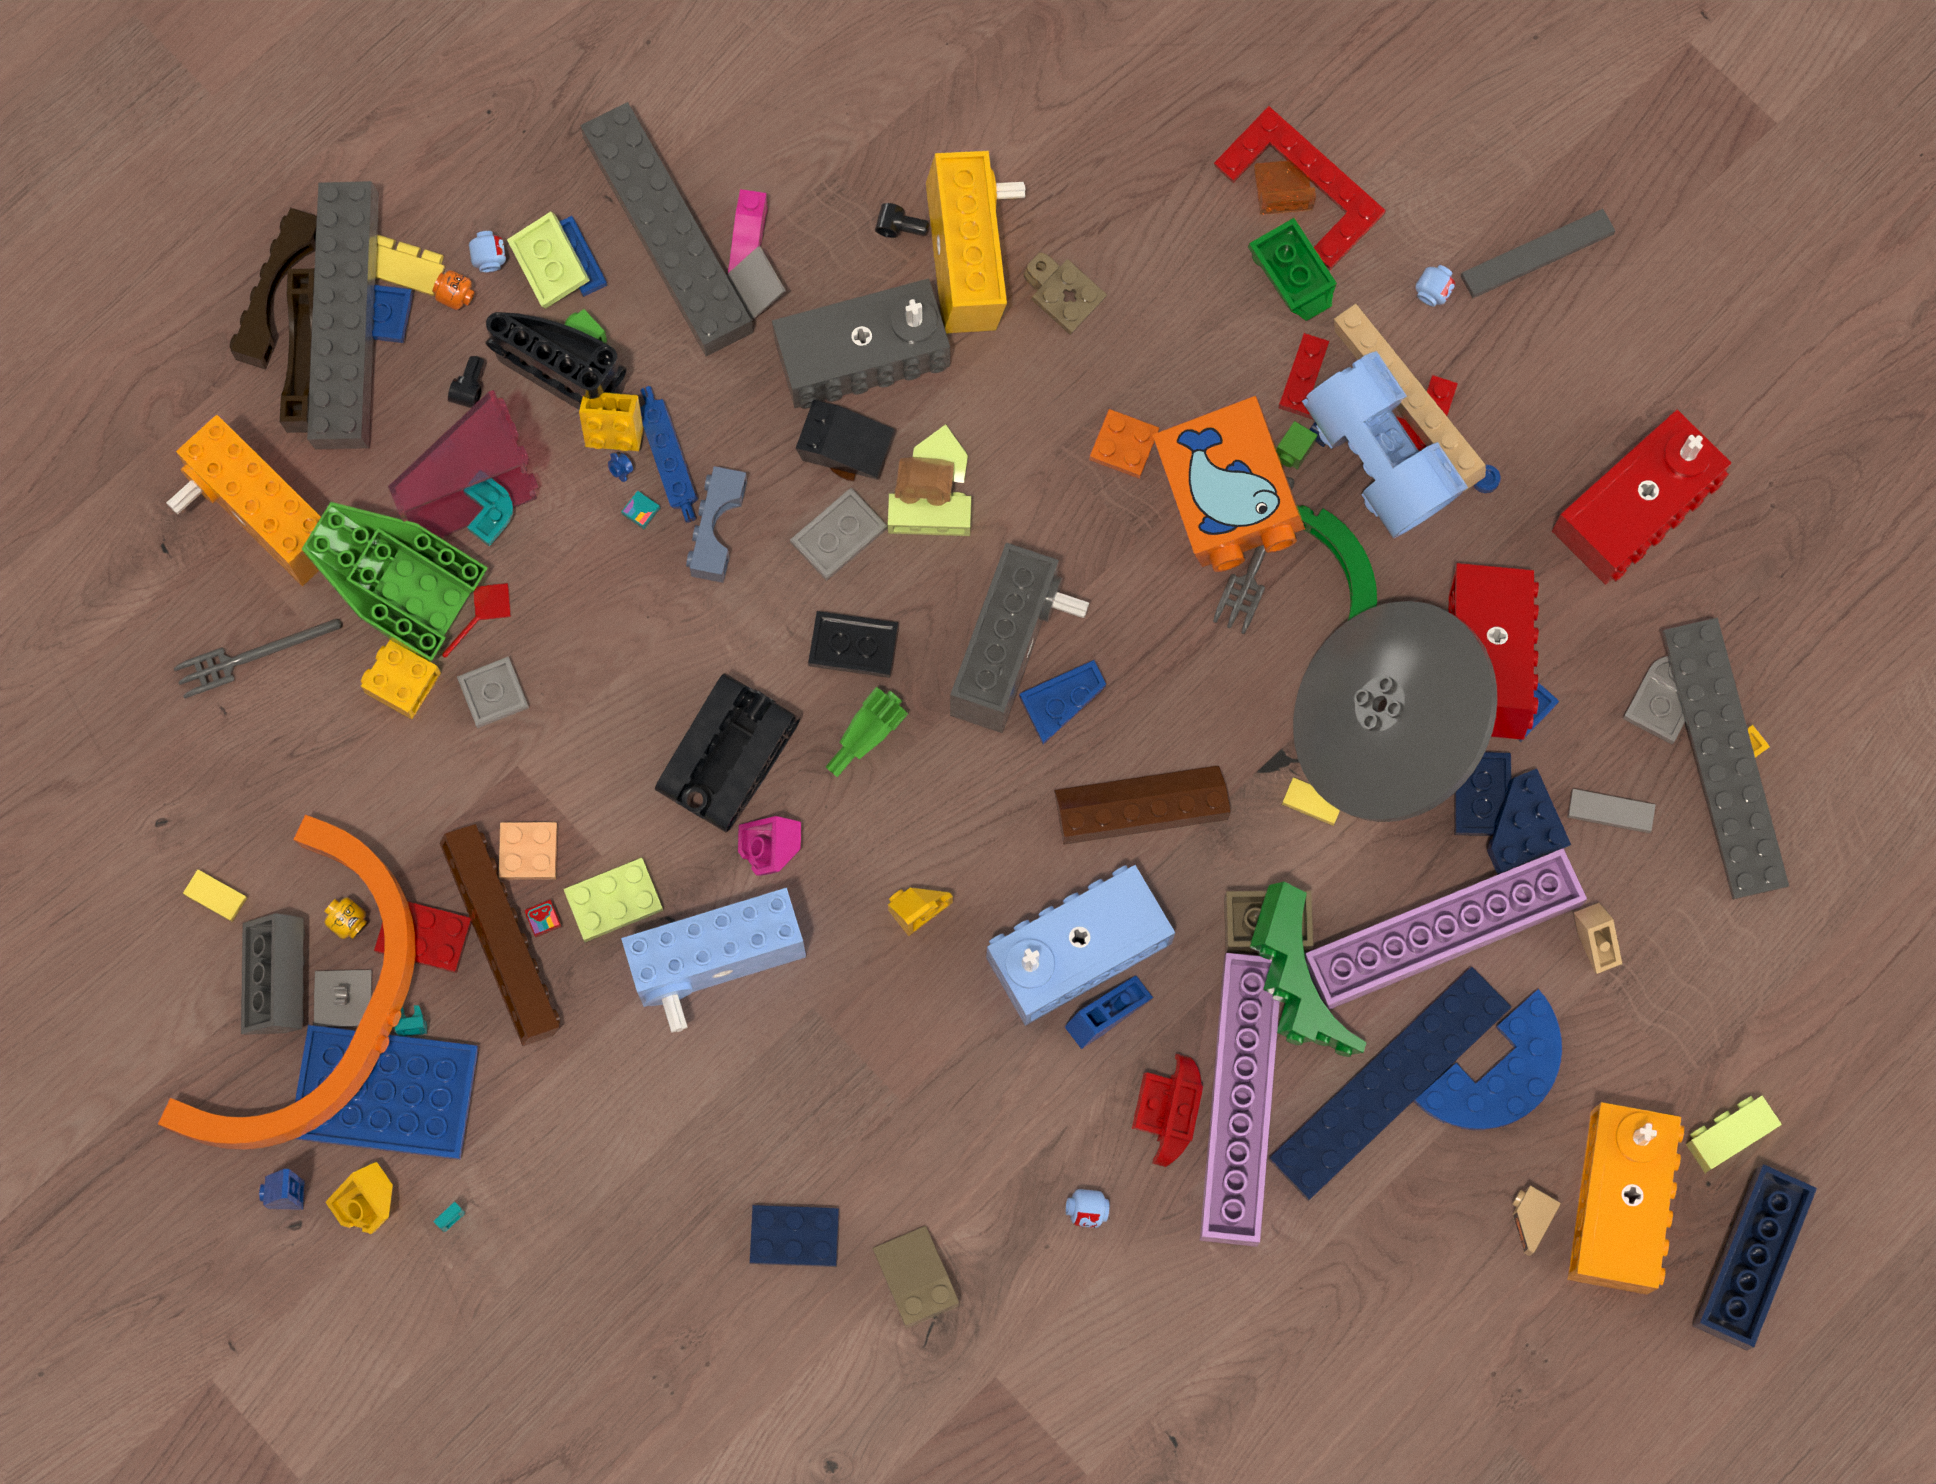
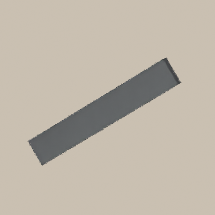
M1601 209L1461 273V278L1472 298H1475L1612 236L1615 233V229L1604 209Z

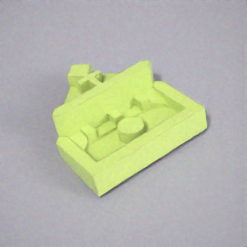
M945 424L914 447L913 457L935 458L954 462L953 481L964 483L968 455Z

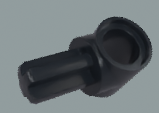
M883 203L878 215L875 232L888 238H896L898 235H901L902 231L926 236L929 222L905 216L904 209L899 205Z
M478 356L469 357L463 376H458L457 379L454 378L450 385L448 402L476 409L482 392V387L478 383L485 363L482 358Z

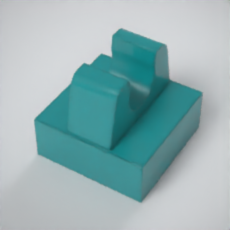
M414 1005L415 1012L411 1017H406L404 1008H401V1018L395 1026V1032L398 1036L407 1037L427 1034V1023L418 1005Z

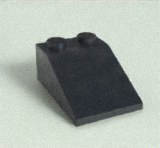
M813 399L797 442L796 450L802 461L878 480L895 429L841 406Z

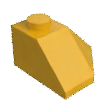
M909 888L904 892L901 889L889 898L888 911L905 933L910 936L953 903V896L950 892Z
M375 1162L351 1173L325 1203L341 1226L348 1228L353 1226L362 1228V1232L372 1234L389 1218L393 1184L379 1164Z

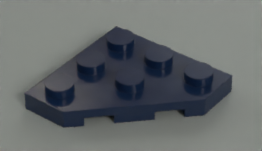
M1538 769L1509 780L1506 789L1508 791L1504 804L1501 805L1495 823L1496 829L1487 848L1497 875L1571 845Z

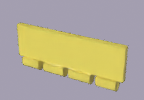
M377 234L376 278L435 296V293L432 292L439 274L443 273L445 266L441 265L443 255L425 249L422 257L419 258L421 248L399 242L397 249L394 250L396 240Z

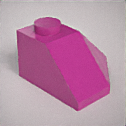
M774 816L739 825L738 853L743 859L749 861L752 865L751 870L757 876L779 872L801 848L800 821Z

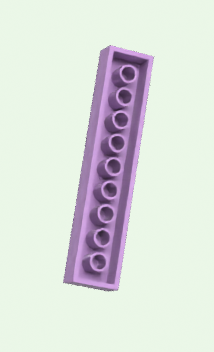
M1563 848L1305 953V961L1311 980L1321 1000L1330 1010L1579 908L1585 903L1587 898Z
M1226 953L1223 962L1200 1241L1256 1247L1260 1243L1277 1039L1276 1032L1279 1015V1001L1273 999L1272 994L1263 990L1272 960L1261 956Z

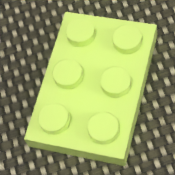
M549 212L507 239L539 303L545 309L590 281L553 212Z
M642 858L564 889L584 942L663 911Z

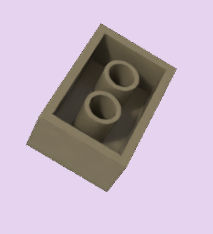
M1311 890L1304 891L1307 893L1302 914L1304 953L1310 952L1313 948ZM1226 891L1224 897L1226 953H1259L1250 948V944L1267 891Z

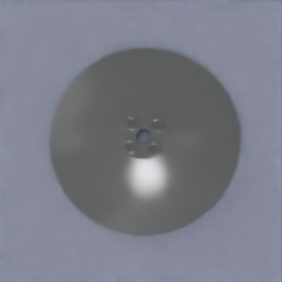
M1400 601L1382 604L1356 615L1338 628L1324 642L1310 662L1300 684L1294 708L1293 735L1297 757L1303 773L1315 791L1338 810L1356 818L1375 822H1394L1419 816L1452 796L1466 782L1479 764L1489 744L1494 728L1497 711V684L1493 665L1486 648L1474 631L1461 619L1444 609L1422 602ZM1386 699V708L1379 712L1378 705L1380 701Z

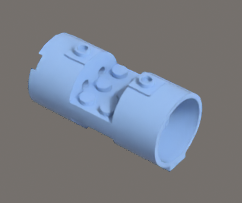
M1375 351L1366 354L1352 364L1353 368L1348 367L1342 372L1339 371L1310 392L1306 396L1308 399L1303 400L1302 403L1316 422L1320 438L1326 445H1329L1332 449L1348 441L1350 449L1359 455L1364 463L1365 472L1375 479V482L1368 486L1361 494L1365 499V505L1376 517L1379 516L1391 536L1396 538L1446 507L1468 487L1438 442L1427 446L1420 452L1418 451L1392 412L1407 396L1378 352Z

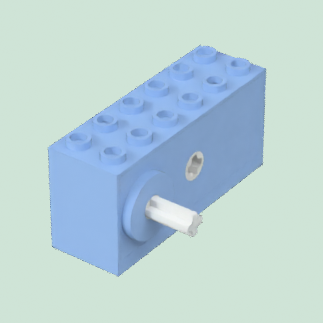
M1125 865L1112 873L1113 877L1104 882L1102 879L1095 881L1087 887L1089 891L1081 895L1074 893L1063 900L1064 904L1056 909L1053 906L1048 907L1038 914L1040 918L1031 923L1029 920H1025L1014 927L1015 931L1007 936L1002 933L989 941L990 945L987 946L986 958L1025 1026L1172 944L1175 931L1136 865L1130 868Z
M787 888L621 938L635 987L643 1006L663 1004L671 1033L680 1032L688 1028L679 999L701 989L806 957L803 939Z

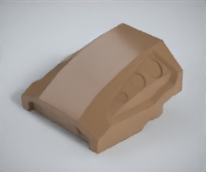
M901 458L899 461L895 498H900L902 502L907 504L916 503L920 498L927 499L928 503L934 506H941L946 502H950L954 462L935 458Z

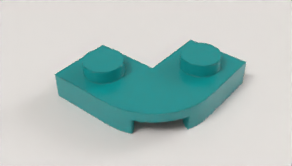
M480 470L463 490L466 496L483 508L467 529L490 547L511 521L513 505L506 489Z

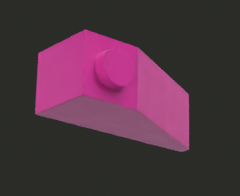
M740 189L735 213L728 273L753 250L761 247L768 209L767 193Z

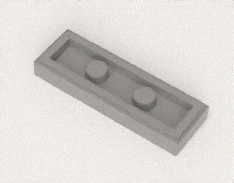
M1572 789L1567 818L1650 833L1652 831L1655 804Z

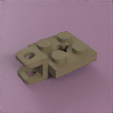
M1038 253L1027 265L1024 272L1026 281L1037 290L1031 300L1070 335L1107 296L1102 289L1068 259L1060 266L1047 254ZM1063 292H1073L1076 301L1069 300L1065 302L1063 300L1065 297Z

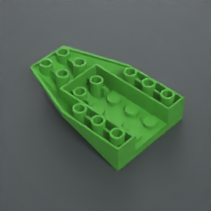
M334 502L329 503L301 549L360 619L393 642L429 662L433 660L446 637L444 635L467 597L475 590L487 570L486 566L417 523Z

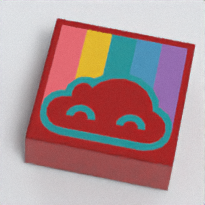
M551 900L524 910L535 938L562 927Z

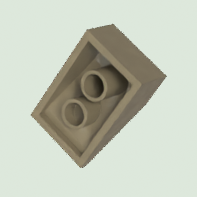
M926 1226L873 1248L906 1329L959 1307L955 1291Z

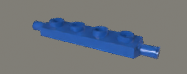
M651 386L645 387L646 390L644 388L640 390L645 402L640 407L643 427L670 506L673 509H681L685 522L689 523L691 520H696L691 505L698 500V496L666 403L663 399L655 400Z

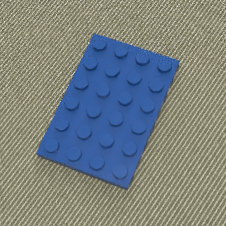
M308 1025L295 1102L315 1090L334 1071L343 1058L356 1031ZM389 1035L387 1049L380 1054L369 1077L354 1097L332 1118L316 1129L295 1138V1140L461 1160L478 1046Z

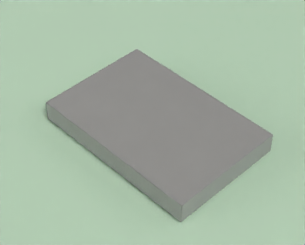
M850 488L792 537L790 543L827 581L886 531L888 527L862 498Z

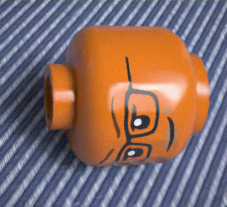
M452 270L447 271L445 274L440 273L432 290L433 293H436L435 299L437 302L454 310L460 309L464 304L468 306L475 291L471 290V279Z

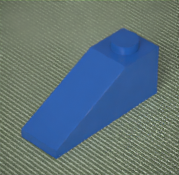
M1134 976L1080 1010L1067 1023L1065 1028L1079 1047L1083 1049L1129 1017L1153 997L1138 977Z
M282 1169L265 1176V1184L260 1185V1201H263V1206L268 1209L303 1210L305 1181L290 1169Z

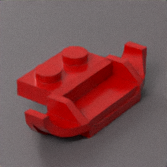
M1175 1054L1176 1070L1175 1074L1171 1075L1170 1078L1148 1072L1143 1073L1132 1129L1158 1136L1157 1142H1160L1152 1164L1163 1167L1173 1163L1192 1141L1204 1087L1201 1085V1077L1195 1061L1190 1057Z

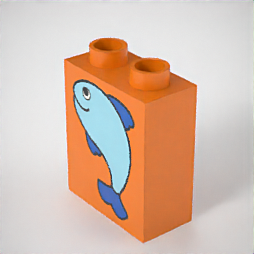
M1256 396L1153 434L1193 552L1202 567L1211 564L1215 572L1230 570L1245 561L1242 552L1263 545L1267 553L1284 550L1297 542L1294 533L1304 530L1305 526L1263 410Z

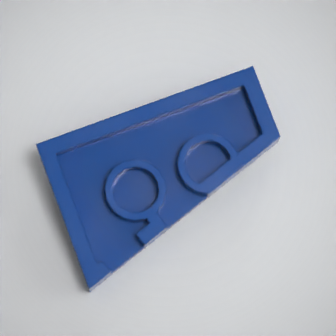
M1093 660L1020 693L1019 698L1042 744L1044 745L1106 687V683Z

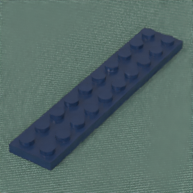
M1471 967L1268 1160L1309 1201L1512 1007Z

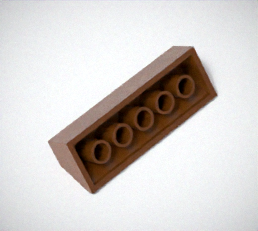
M1219 765L1054 790L1063 845L1225 821L1229 819L1231 813L1226 784Z

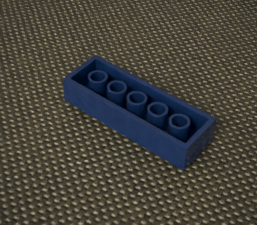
M1764 1164L1755 1169L1693 1327L1746 1351L1755 1347L1816 1193V1187Z

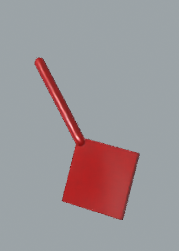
M508 583L477 586L473 591L475 617L442 653L444 658L451 653L479 620L511 617Z

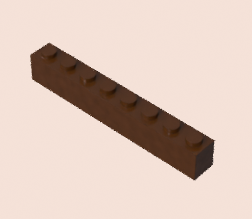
M476 824L445 833L439 844L522 1046L554 1036L560 1025L559 1015L555 1009L551 1008L548 1000V988L540 981L536 960L530 957L527 949V937L519 930L517 913L513 907L509 906L507 889L504 883L500 882L497 877V865L494 858L488 855L484 834L478 831Z

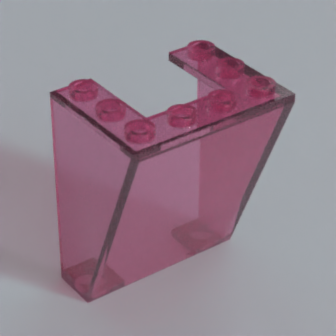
M494 390L489 391L388 486L403 522L417 523L439 538L468 527L483 508L466 496L463 490L490 478L506 489L511 498L513 508L537 499L535 489H538L539 486L534 474H527L526 465L529 464V457L523 445L518 447L516 442L519 441V434L515 424L511 420L503 397L497 399Z

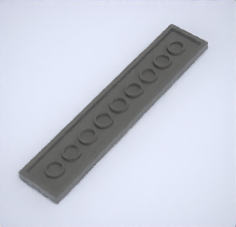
M1714 618L1665 629L1662 631L1732 899L1789 887L1719 620Z

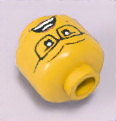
M349 897L343 898L340 902L334 899L324 910L328 914L324 921L325 925L341 939L348 937L353 939L367 923L364 920L366 917L365 910Z

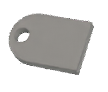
M1666 656L1658 659L1649 668L1623 719L1673 744L1685 723V717L1669 657Z

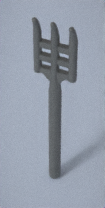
M1287 477L1292 490L1295 481L1293 478ZM1263 545L1256 547L1246 575L1237 577L1235 574L1230 575L1213 619L1214 623H1217L1225 605L1233 607L1227 627L1231 628L1239 611H1243L1247 615L1241 633L1245 634L1265 590V587L1257 585L1254 579L1266 553ZM1234 583L1241 585V590L1233 588ZM1248 589L1256 591L1255 596L1247 594ZM1229 595L1237 596V600L1228 599ZM1244 600L1252 602L1250 607L1242 603Z
M333 619L243 652L233 658L224 655V648H218L188 659L177 665L174 671L195 665L197 672L184 677L178 683L182 685L200 679L201 686L190 690L183 697L186 699L234 681V676L231 673L235 666L254 661L338 630L342 626L341 621ZM218 656L220 663L214 665L212 658ZM207 661L208 668L202 669L200 662ZM223 670L225 677L219 679L217 672ZM211 674L213 681L207 683L205 676Z

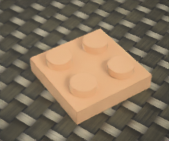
M500 823L499 879H556L557 823Z

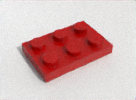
M408 902L415 932L414 963L457 974L472 924L470 917ZM383 922L374 948L375 953L384 955L385 951Z

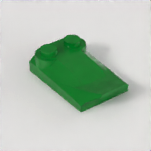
M1295 218L1290 219L1249 243L1248 248L1252 253L1254 263L1263 269L1291 312L1308 321L1332 307L1333 293L1337 282Z

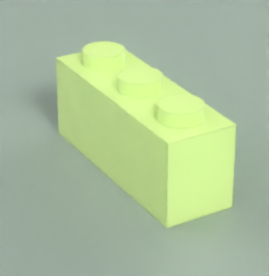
M954 492L951 493L950 502H946L941 506H934L928 503L927 499L920 498L916 503L907 504L902 502L900 498H895V494H889L888 533L970 536L971 496Z
M1752 1096L1737 1104L1740 1110L1731 1115L1729 1111H1726L1714 1119L1715 1126L1707 1130L1704 1125L1690 1134L1693 1139L1686 1145L1705 1173L1782 1125L1763 1096L1756 1100Z

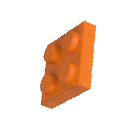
M1109 409L1089 460L1140 479L1155 442L1153 434L1159 432V427Z

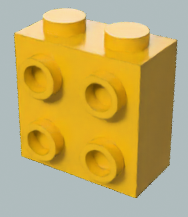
M602 393L595 399L583 396L579 415L585 447L639 451L644 429L638 395Z
M389 640L387 645H383L377 652L375 658L377 661L372 669L368 668L363 674L361 688L368 696L413 719L441 672L437 665Z

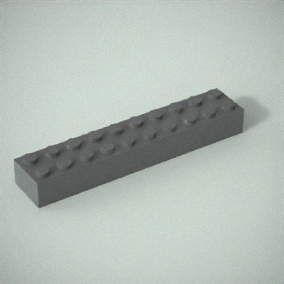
M627 102L580 125L584 141L705 356L752 334L751 318L629 103Z
M372 181L318 183L307 440L315 450L369 448L373 357L372 331L374 329L373 304L375 303L374 285L376 281L379 193Z

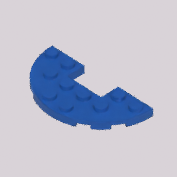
M1538 989L1496 1027L1515 1049L1476 1084L1455 1063L1413 1102L1436 1120L1466 1130H1486L1504 1127L1528 1115L1544 1100L1551 1090L1561 1063L1562 1038L1560 1027L1546 997Z

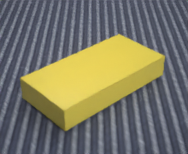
M1294 777L1282 803L1284 806L1334 826L1340 810L1326 802L1310 784Z
M200 870L196 871L183 892L185 896L233 922L247 900V897Z

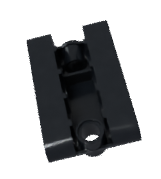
M495 312L487 318L486 328L489 338L485 344L495 352L498 361L576 409L580 410L583 396L595 399L602 393L622 394L624 390L623 379L627 368L619 364L615 349L606 343L575 328L536 316ZM526 361L529 366L523 365V362ZM549 375L553 379H546L545 376ZM571 388L575 393H570L567 390Z
M723 673L656 783L655 791L727 833L774 766L796 730L800 717L777 704L775 700L756 689L753 690L727 673ZM700 793L703 797V803L700 807L693 808L691 798L693 795Z

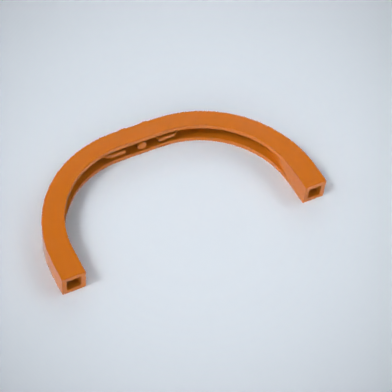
M306 814L293 840L302 848L333 859L353 870L366 883L374 896L383 921L385 935V951L380 978L343 1058L324 1082L301 1100L268 1114L251 1117H226L199 1110L170 1098L158 1125L208 1146L245 1150L278 1145L298 1138L332 1118L359 1091L369 1077L380 1054L387 1049L389 1034L392 1028L400 1021L401 1008L409 991L415 961V932L410 908L401 886L382 860L360 840L334 825Z

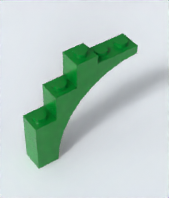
M1284 881L1269 885L1250 948L1258 951L1261 957L1272 960L1263 990L1272 994L1273 999L1285 1003L1276 1033L1286 1037V1041L1293 1045L1301 1046L1303 1043L1314 1042L1321 1046H1330L1335 1049L1336 1054L1343 1057L1364 1053L1367 1042L1349 1032L1334 1018L1321 1000L1311 980L1305 961L1302 941V914L1307 893Z

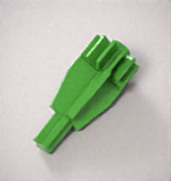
M876 687L862 703L863 706L852 719L839 742L843 747L826 765V768L838 777L855 756L858 759L862 758L883 741L892 729L895 730L908 715L899 706L902 700L891 691L885 694Z

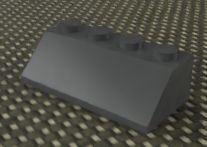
M274 913L243 923L241 1034H279L302 1029L304 1020V917Z

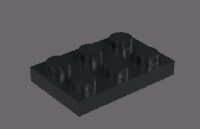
M817 611L808 666L890 678L899 626L898 622Z

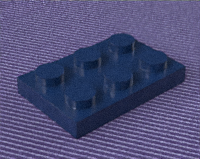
M1484 752L1474 772L1454 793L1455 835H1494L1495 823L1501 805L1505 802L1508 792L1506 789L1509 780H1511V753Z
M752 1205L750 1264L837 1267L839 1208Z

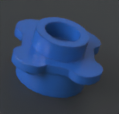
M614 452L611 453V460L608 461L609 471L614 477H619L622 482L627 481L626 475L633 471L631 461L623 453L618 455Z

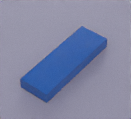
M570 216L559 221L590 280L579 287L582 296L584 297L606 287L607 282L574 218Z

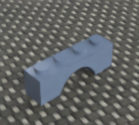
M714 466L712 475H707L704 490L708 491L706 500H701L698 515L702 516L700 526L695 525L692 541L696 542L694 551H689L686 566L690 567L692 577L724 583L730 557L728 549L715 538L714 527L723 513L742 506L747 485L746 472Z

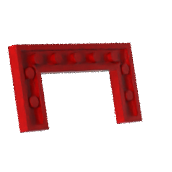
M1268 106L1214 162V166L1234 183L1269 146H1272L1346 213L1314 246L1325 266L1331 270L1386 213V210Z
M1306 333L1303 334L1279 403V409L1314 420L1302 401L1308 399L1306 396L1314 390L1313 388L1330 341ZM1432 375L1427 393L1447 416L1458 383ZM1396 416L1418 451L1420 452L1427 446L1408 422Z

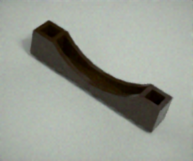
M290 207L287 216L284 215L282 217L279 236L271 243V255L268 262L263 263L261 267L258 286L253 287L250 294V305L247 310L243 311L240 318L241 326L239 331L232 336L230 341V349L235 360L266 370L276 347L270 323L271 305L274 295L282 279L288 273V269H291L304 257L315 252L317 216Z
M315 268L288 269L286 295L289 319V353L286 379L281 394L279 420L287 433H308Z

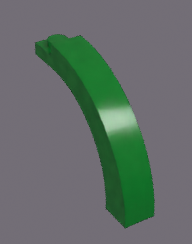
M1297 505L1305 526L1303 531L1318 539L1331 551L1345 574L1350 592L1348 621L1356 615L1376 607L1377 586L1369 558L1356 536L1344 523L1324 508H1322L1318 516H1315L1310 508L1304 505H1300V507Z

